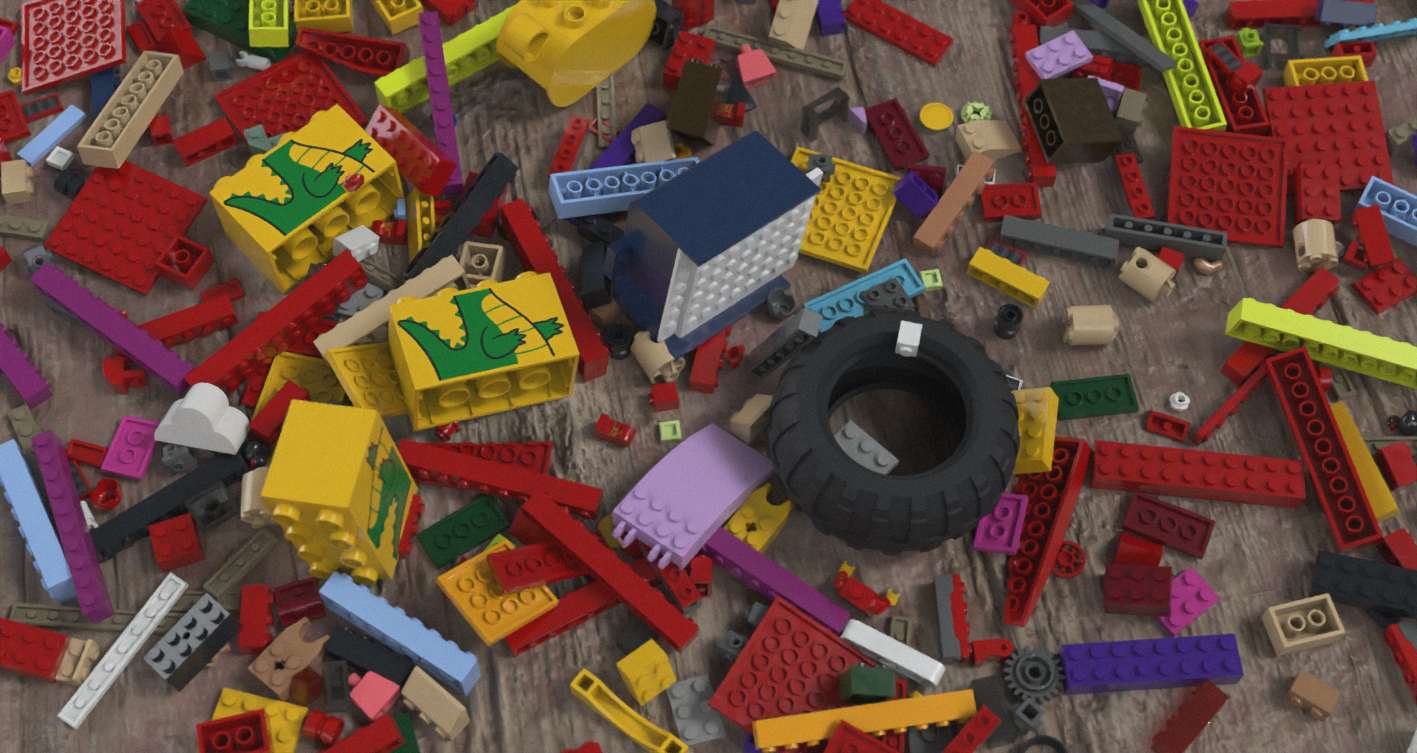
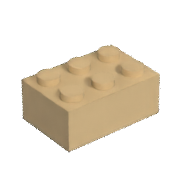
M1329 593L1269 607L1261 616L1277 657L1338 642L1346 633Z

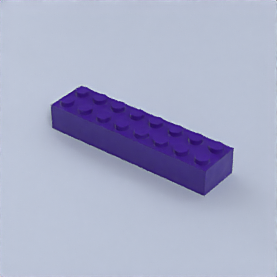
M1235 633L1065 644L1061 646L1058 652L1060 667L1064 668L1061 675L1065 676L1063 680L1065 695L1237 684L1244 676Z

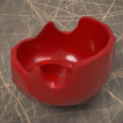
M104 478L97 481V488L94 491H90L92 506L97 510L110 511L119 505L123 496L119 482L114 478Z

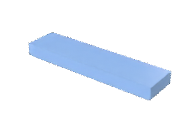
M70 105L17 153L18 157L25 159L26 163L33 167L87 118L86 114L74 105Z

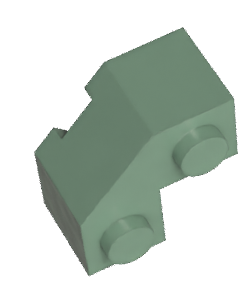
M262 124L243 130L253 156L256 154L264 155L277 146L280 138L286 134L285 132L267 138Z

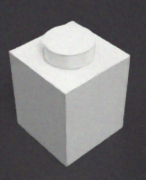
M901 320L895 353L905 357H916L922 324Z

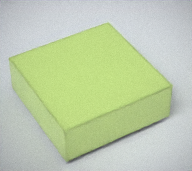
M939 269L919 272V278L926 288L925 291L943 288Z
M679 420L659 422L661 444L682 442Z

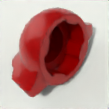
M362 174L349 175L343 181L344 188L350 192L356 191L364 184L365 178Z
M744 345L732 346L726 351L725 357L730 363V367L736 369L742 362L745 354Z

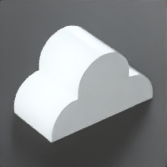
M197 383L190 388L184 399H179L172 404L156 429L154 437L156 441L236 455L250 431L248 425L250 422L244 413L229 406L228 398L220 388L209 383Z

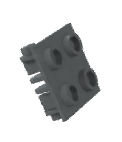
M892 278L861 293L872 310L884 309L887 310V313H904L906 310L915 308L914 303L896 278Z

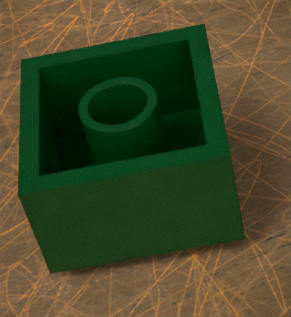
M855 663L840 675V702L874 704L887 702L895 697V669H888V666L876 665L874 668L866 667V664Z

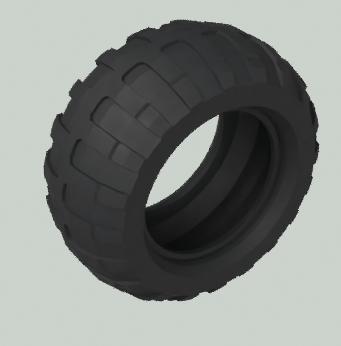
M876 309L869 311L867 315L856 318L847 316L835 321L832 327L825 332H818L817 338L801 349V353L797 357L794 356L783 370L770 407L768 441L772 454L773 469L779 481L786 487L787 496L799 513H805L813 521L815 528L826 536L832 534L846 541L848 547L860 551L863 548L883 551L884 555L897 556L903 551L920 550L923 553L938 548L942 542L952 538L956 540L967 534L980 519L990 514L997 506L1014 471L1020 448L1019 412L1014 394L1008 390L1006 374L1000 364L991 360L985 352V347L976 338L967 337L955 330V325L949 321L940 319L938 322L920 316L921 312L906 310L905 313H887V310ZM901 320L922 324L916 357H905L895 353ZM876 389L906 391L923 398L941 412L952 429L957 450L944 463L921 474L910 476L882 474L860 465L843 451L831 431L829 419L844 402L860 393Z

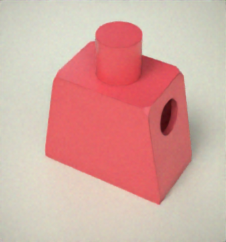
M744 44L739 48L741 55L737 56L736 69L739 80L746 89L775 80L776 70L762 49L752 51L749 44Z
M372 671L367 672L363 678L353 673L346 681V684L353 688L349 694L352 702L371 723H374L376 718L385 715L402 695L399 685Z

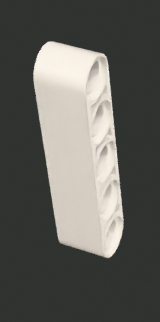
M854 619L848 621L840 637L869 658L891 669H895V671L932 689L937 688L945 671V666L940 662Z

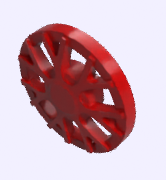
M1063 541L1062 545H1064V548L1060 547L1061 552L1057 555V561L1054 562L1051 572L1061 578H1073L1084 570L1086 555L1078 544L1071 541ZM1066 545L1073 547L1071 552L1065 550ZM1080 553L1082 557L1075 559L1074 554ZM1077 563L1081 565V567L1077 569L1073 567V564ZM1057 565L1062 567L1059 572L1054 569ZM1065 568H1070L1072 573L1066 574Z

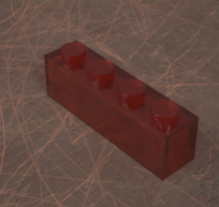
M1209 680L1204 686L1199 683L1192 692L1194 695L1192 700L1186 699L1178 708L1181 713L1178 716L1173 714L1165 723L1168 728L1164 732L1159 730L1152 740L1155 743L1150 749L1155 753H1184L1230 697Z

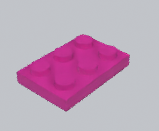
M124 415L102 464V472L142 481L159 442L155 440L154 434L160 422Z
M1002 494L993 511L979 520L973 544L974 550L1016 555L1029 500L1027 495Z
M1190 566L1173 580L1171 617H1153L1173 638L1217 603L1220 597Z

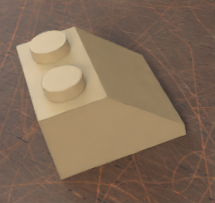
M668 120L645 125L631 131V141L635 147V159L638 164L676 158L671 132L667 129Z
M756 394L752 399L749 398L744 403L743 409L739 413L735 412L732 415L730 431L749 445L769 424L773 396Z

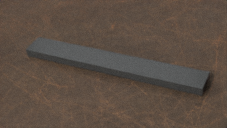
M1070 0L1074 4L1072 10L1160 72L1176 67L1177 61L1091 1Z

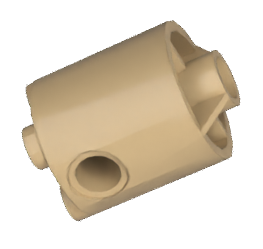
M1309 219L1298 224L1293 229L1298 271L1315 273L1321 266L1329 270L1338 265L1335 235L1331 222Z
M1138 246L1132 254V260L1130 262L1126 261L1121 267L1120 271L1122 272L1118 278L1152 303L1161 295L1168 297L1176 286L1172 282L1176 270L1144 248Z
M1110 305L1068 306L1066 312H1062V322L1066 324L1063 340L1064 343H1069V345L1111 344L1119 331V318Z
M649 331L638 332L634 336L635 341L631 346V352L653 384H660L664 381L671 382L675 380L685 366V359L681 357L674 361L675 358L669 353L664 340L661 343H656L650 337Z
M268 467L256 468L242 476L240 520L252 524V528L261 529L266 524L280 525L272 519V512L260 496L269 471Z

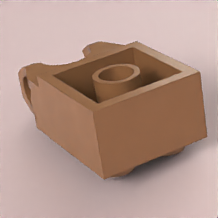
M306 617L287 627L247 668L256 681L283 702H286L321 663L325 655L324 647L330 639L328 635H325L315 642H304L303 637L311 624Z

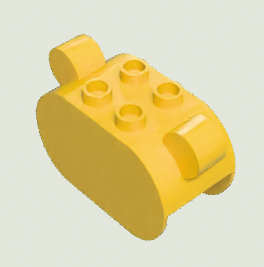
M520 0L511 10L500 29L496 46L497 55L505 66L510 68L518 67L546 89L549 100L555 106L566 107L582 98L595 88L598 83L600 84L608 78L612 72L617 71L629 62L642 49L654 26L656 4L654 0Z

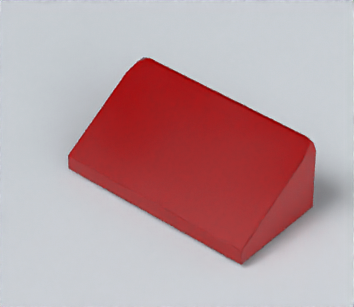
M1150 409L1144 429L1184 442L1191 423Z

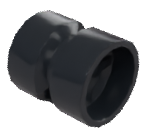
M65 169L55 178L54 189L74 201L87 180L79 177V175L71 170Z
M1004 304L1001 306L994 322L995 334L1005 340L1016 337L1023 321L1022 310L1015 304Z
M623 324L610 326L605 336L610 357L615 360L626 359L631 354L632 333Z

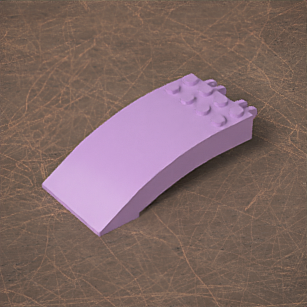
M712 423L688 437L669 452L613 510V525L617 527L614 529L612 536L619 538L624 531H627L628 534L625 536L623 544L628 546L637 538L652 548L647 556V560L652 562L661 554L663 558L659 561V568H665L672 561L678 565L680 570H683L717 529L743 505L754 491L763 487L775 473L772 461Z

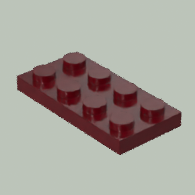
M896 98L864 109L867 124L895 171L907 167V163L916 164L929 159V152Z
M1135 490L1121 529L1202 560L1216 521Z

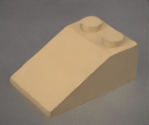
M973 120L957 126L955 140L966 160L970 158L975 150L992 160L1022 151L1006 120Z

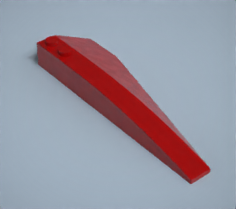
M1055 436L1051 471L1016 474L1019 480L1018 484H1015L1014 492L1018 495H1027L1029 500L1016 555H1011V560H1009L1008 564L1010 573L1009 579H1007L1008 597H1006L1005 625L1025 628L1050 575L1068 529L1093 454L1085 439Z

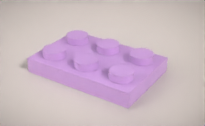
M1074 30L1025 54V58L1041 79H1055L1093 60L1092 54Z

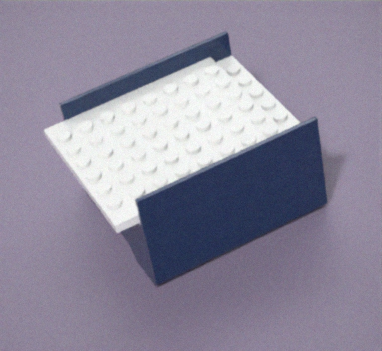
M752 131L630 202L624 236L607 246L603 273L610 280L615 278L612 292L614 301L645 332L649 331L650 337L656 343H661L664 340L669 353L675 358L674 361H677L723 331L726 327L731 326L765 304L769 292L773 289L783 288L785 291L791 286L780 274L793 267L798 258V251L802 245L803 236L806 233L810 213L815 205V197L821 191L819 185L823 172L817 167L805 175L758 131Z

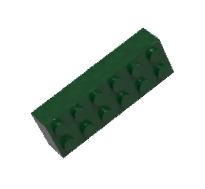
M190 0L183 8L185 17L191 25L257 56L270 59V62L274 64L282 61L296 42V27L289 23V47H250L249 4L241 0Z

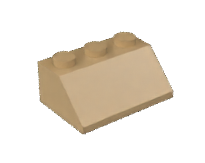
M780 0L768 41L804 50L818 0Z
M416 666L401 691L404 698L402 702L411 711L413 709L417 710L420 713L418 716L427 725L429 723L433 724L436 727L434 729L440 737L443 739L447 737L452 741L470 722L466 708L421 668Z

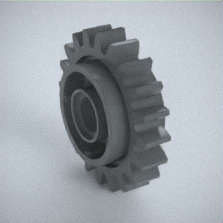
M1025 645L1024 652L1017 648L1016 655L1012 653L1009 657L1010 660H1006L1004 664L1007 668H1004L1002 674L1007 676L1003 682L1010 683L1007 691L1015 690L1013 698L1019 695L1022 696L1021 703L1028 697L1032 701L1037 700L1039 705H1042L1044 699L1049 703L1052 699L1051 695L1056 697L1058 695L1057 690H1061L1063 687L1060 682H1063L1065 676L1060 675V673H1062L1064 668L1057 667L1060 659L1052 660L1054 653L1051 652L1046 655L1045 647L1038 651L1037 645H1034L1032 650H1030L1028 645ZM1028 672H1035L1038 678H1032Z

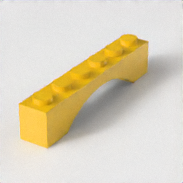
M585 668L571 682L570 690L575 697L649 753H689V746L673 734L655 726L640 716Z

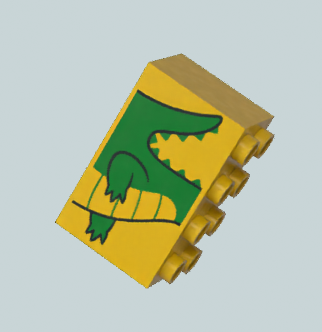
M338 104L327 111L321 110L311 117L309 124L296 133L288 132L283 135L277 146L264 155L256 154L251 157L245 168L232 177H222L216 182L213 190L209 192L226 236L282 294L332 259L334 239L362 225L371 230L373 221H385L394 214V207H397V199L404 198L396 161ZM362 174L365 181L360 188L351 192L344 188L343 181L347 176Z
M528 271L519 274L514 280L500 283L493 279L484 280L478 283L475 288L458 291L456 288H445L437 292L435 296L418 299L415 296H405L398 299L394 304L389 305L388 350L402 396L404 397L405 406H407L413 432L450 424L454 421L459 422L572 396L580 354L550 272L537 275L535 272Z
M292 399L260 496L272 512V519L278 522L285 531V538L294 544L298 550L297 555L304 559L310 567V574L317 578L328 580L336 571L337 573L351 575L350 577L356 583L372 586L376 584L377 579L392 581L399 557L397 550L413 494H417L418 488L378 410Z

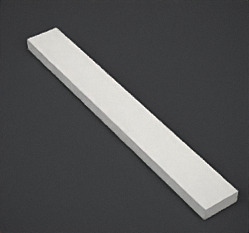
M171 572L168 574L57 715L59 718L77 730L189 585Z

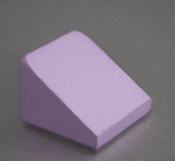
M850 108L849 121L861 133H865L867 119L864 108Z

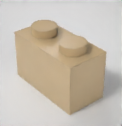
M25 159L1 162L2 195L8 205L30 202L31 193H34V187L31 182L33 170L31 166H28Z

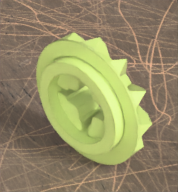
M975 100L973 103L968 102L963 106L961 117L965 123L973 120H990L991 112L989 111V106H985L983 102L981 104L977 103ZM973 111L980 112V114H973Z

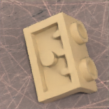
M72 638L55 679L58 682L80 687L90 675V667L93 660H96L98 657L99 646L92 639L83 641Z

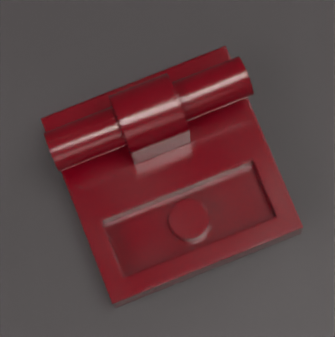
M907 163L906 174L912 170L938 195L939 201L942 197L946 167Z
M312 576L274 588L278 604L277 611L279 617H281L284 630L304 617L309 622L327 617L324 603L319 593L320 587L317 577Z

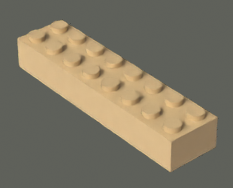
M143 51L77 145L83 164L115 169L121 167L184 72L178 55Z
M453 255L442 258L433 267L423 270L420 275L407 280L401 287L391 290L385 297L372 302L369 307L356 312L345 322L338 323L335 328L319 335L313 342L322 359L333 375L336 376L324 355L328 349L388 342L389 305L394 304L398 299L405 296H415L418 299L432 297L445 288H456L458 291L471 289L466 273Z

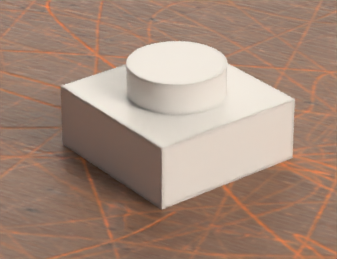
M56 146L46 161L48 165L65 170L75 156L73 152Z

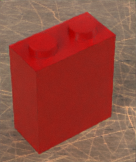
M420 0V3L430 12H438V18L448 27L459 22L462 17L472 12L476 7L475 0Z

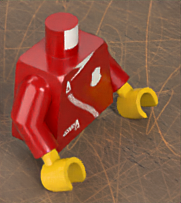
M847 560L843 563L833 582L834 589L839 591L837 594L838 598L872 618L873 614L880 615L891 605H896L900 596L899 593L893 594V589H888L886 596L881 599L874 590L851 577L856 568L855 566L850 567L847 564Z

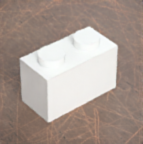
M364 225L359 226L334 239L332 254L337 257L347 249L359 262L377 252L380 237Z

